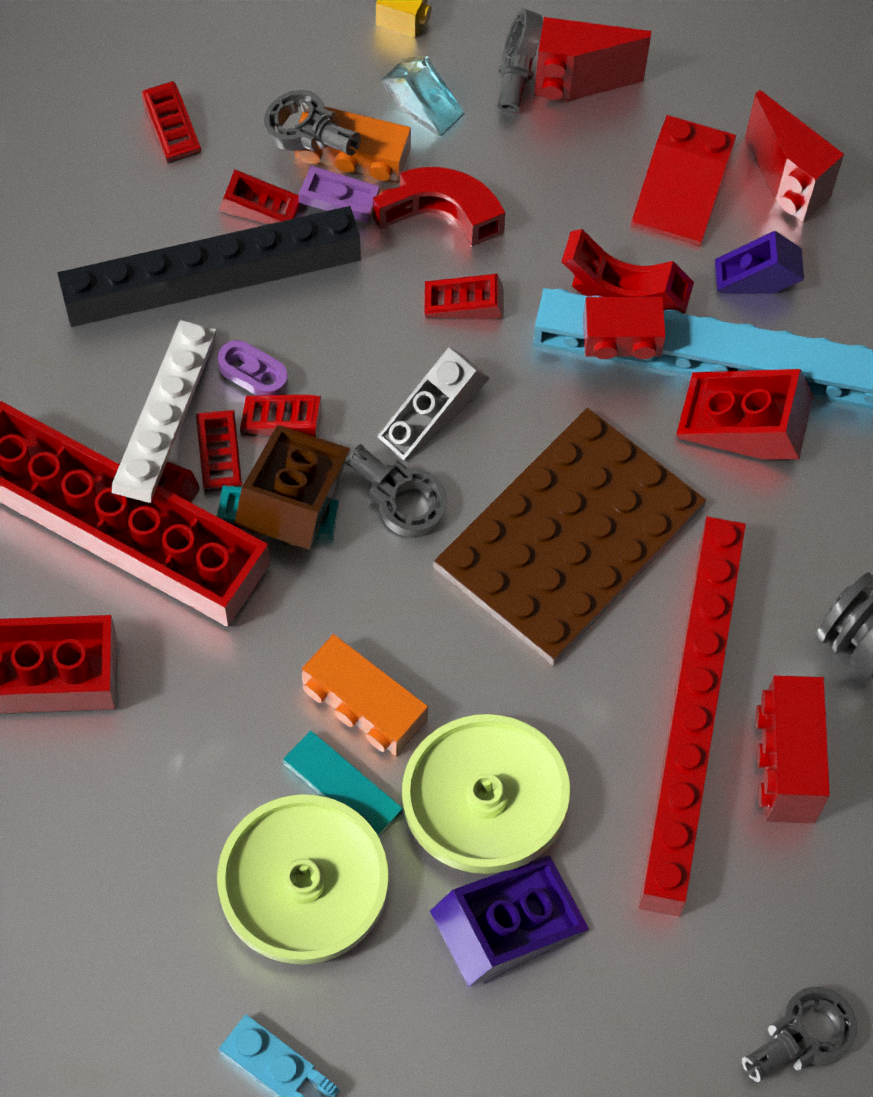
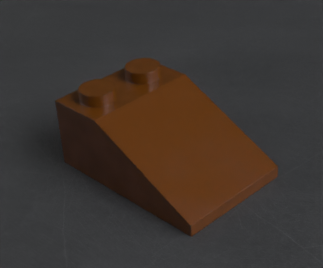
M277 425L242 486L234 525L248 529L253 533L263 534L285 541L290 545L310 550L321 528L351 448Z

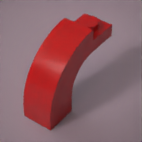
M420 167L401 172L400 187L386 189L378 196L373 197V219L379 229L416 214L437 213L453 220L461 228L471 246L504 233L506 212L496 196L479 180L454 169Z
M583 229L570 231L561 263L575 275L572 287L579 293L590 297H663L664 310H677L682 314L686 313L694 281L674 261L651 266L625 263L605 252Z

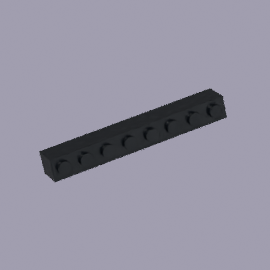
M351 206L60 271L57 274L70 327H75L361 261L360 234Z

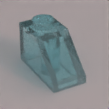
M428 56L403 58L380 80L401 111L437 136H443L465 114Z

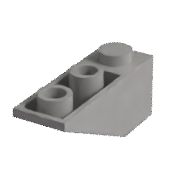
M448 347L378 434L377 438L401 459L407 461L468 406L490 377L463 354Z

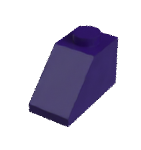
M777 231L766 234L715 259L717 291L720 293L774 294L804 280L802 248Z

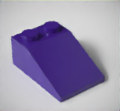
M550 855L531 861L519 868L503 871L453 889L430 910L468 987L499 976L589 930Z

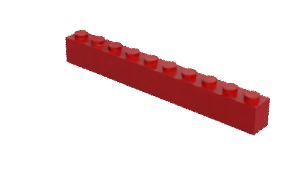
M707 516L701 534L638 909L680 917L686 903L746 527L745 523Z

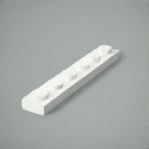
M182 320L179 321L112 482V493L151 503L213 347L216 329Z

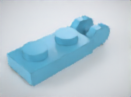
M247 1014L244 1015L218 1048L223 1056L277 1097H305L299 1093V1090L306 1081L314 1085L327 1097H336L340 1092L334 1083L315 1070L314 1065Z

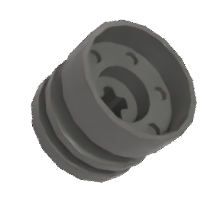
M870 572L864 574L851 586H848L835 599L827 610L825 618L815 635L818 640L825 644L839 633L831 647V650L836 654L846 649L851 643L856 646L848 663L869 681L873 680V594L869 596L873 590V575Z

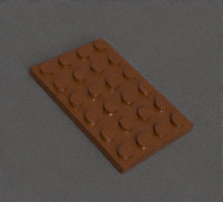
M587 407L434 560L433 568L553 666L705 507L706 499Z

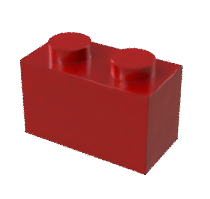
M586 297L583 312L585 357H597L599 359H611L614 357L649 359L654 356H661L665 341L663 297Z

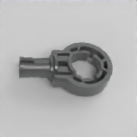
M524 8L516 14L509 28L503 50V64L500 65L498 70L504 81L497 106L501 110L508 112H518L520 110L524 84L533 79L534 73L531 72V66L540 43L543 26L541 14Z
M296 90L285 93L275 99L265 113L264 124L272 142L283 150L299 151L307 148L317 152L319 147L325 149L327 146H330L352 156L356 152L349 148V146L358 150L361 144V135L338 126L339 120L336 113L325 109L320 97L310 91ZM298 107H301L303 112L309 113L304 121L295 125L296 128L285 129L282 127L290 115L299 112Z
M362 444L355 448L356 453L352 451L349 454L345 464L352 467L372 484L368 497L379 505L382 520L393 532L405 537H420L432 532L440 524L446 509L447 497L443 485L433 474L422 469H408L398 460L393 465H385L366 450ZM410 489L422 491L427 498L431 497L434 492L439 508H434L436 499L433 496L429 503L430 509L420 517H413L411 525L406 524L408 516L398 510L395 503L396 496Z
M809 987L799 991L785 1006L780 1019L768 1028L771 1036L779 1031L781 1032L767 1044L750 1055L744 1056L742 1058L743 1067L747 1072L758 1065L749 1077L755 1082H760L765 1076L782 1065L789 1064L804 1052L807 1053L794 1063L793 1067L795 1070L799 1071L808 1064L827 1065L837 1061L852 1046L857 1035V1020L852 1007L840 994L828 988ZM815 1001H818L816 1009L827 1013L835 1024L836 1037L831 1042H820V1040L808 1034L804 1028L802 1012L810 1010ZM845 1030V1038L842 1046L838 1049H835L834 1046L842 1038L841 1035L844 1033Z

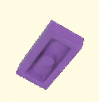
M310 165L299 192V203L325 211L351 206L355 220L369 223L373 212V197L379 195L380 186Z

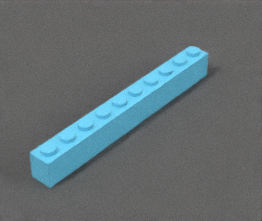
M543 288L535 324L533 345L585 355L583 312L585 298L590 296L574 294L565 289L553 290ZM664 310L665 341L661 356H654L649 359H637L635 357H614L608 359L692 375V372L801 369L814 395L813 399L873 410V350L864 345L851 346L835 343L826 338H808L794 335L789 331L776 332L760 329L751 324H734L719 321L714 317H697L682 314L677 310Z

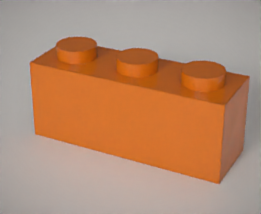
M325 107V109L336 113L339 120L338 126L361 135L359 149L356 150L349 146V148L356 152L352 156L330 146H327L325 149L319 147L317 152L307 148L294 151L295 158L309 164L318 163L347 173L355 172L372 176L379 181L388 180L399 183L400 173L404 170L411 149V127ZM302 112L299 123L307 118L308 112Z
M334 634L301 669L305 692L315 701L321 703L324 700L335 709L336 716L347 726L353 727L356 725L366 733L367 740L382 752L387 749L397 757L428 720V706Z

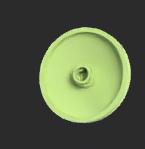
M493 714L472 715L446 723L433 731L419 744L405 769L402 783V800L405 817L412 834L418 843L434 858L452 868L466 872L481 874L500 873L528 864L553 844L559 836L568 815L570 781L566 765L559 751L540 731L525 722L507 716Z
M291 795L261 805L243 818L234 828L220 855L217 871V888L220 903L229 925L250 948L276 961L290 964H314L336 958L348 952L359 944L373 929L383 911L387 898L388 863L378 835L371 825L355 810L339 801L323 796Z

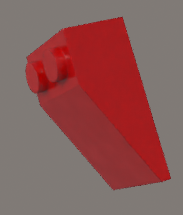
M544 17L538 50L534 96L545 97L550 100L561 99L570 101L644 82L652 31Z
M759 90L756 92L745 139L775 201L780 204L785 212L796 216L804 222L832 196L844 153L763 91Z
M666 115L634 211L631 226L701 246L731 161L737 135Z
M801 369L692 372L676 435L682 440L762 460L799 459L814 395Z

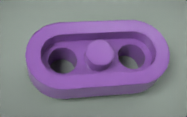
M240 340L230 341L220 348L218 352L219 370L227 379L256 396L282 395L287 389V370L280 361ZM235 362L243 363V365L240 367L232 366V364ZM266 380L275 381V383L272 385L263 384V382Z

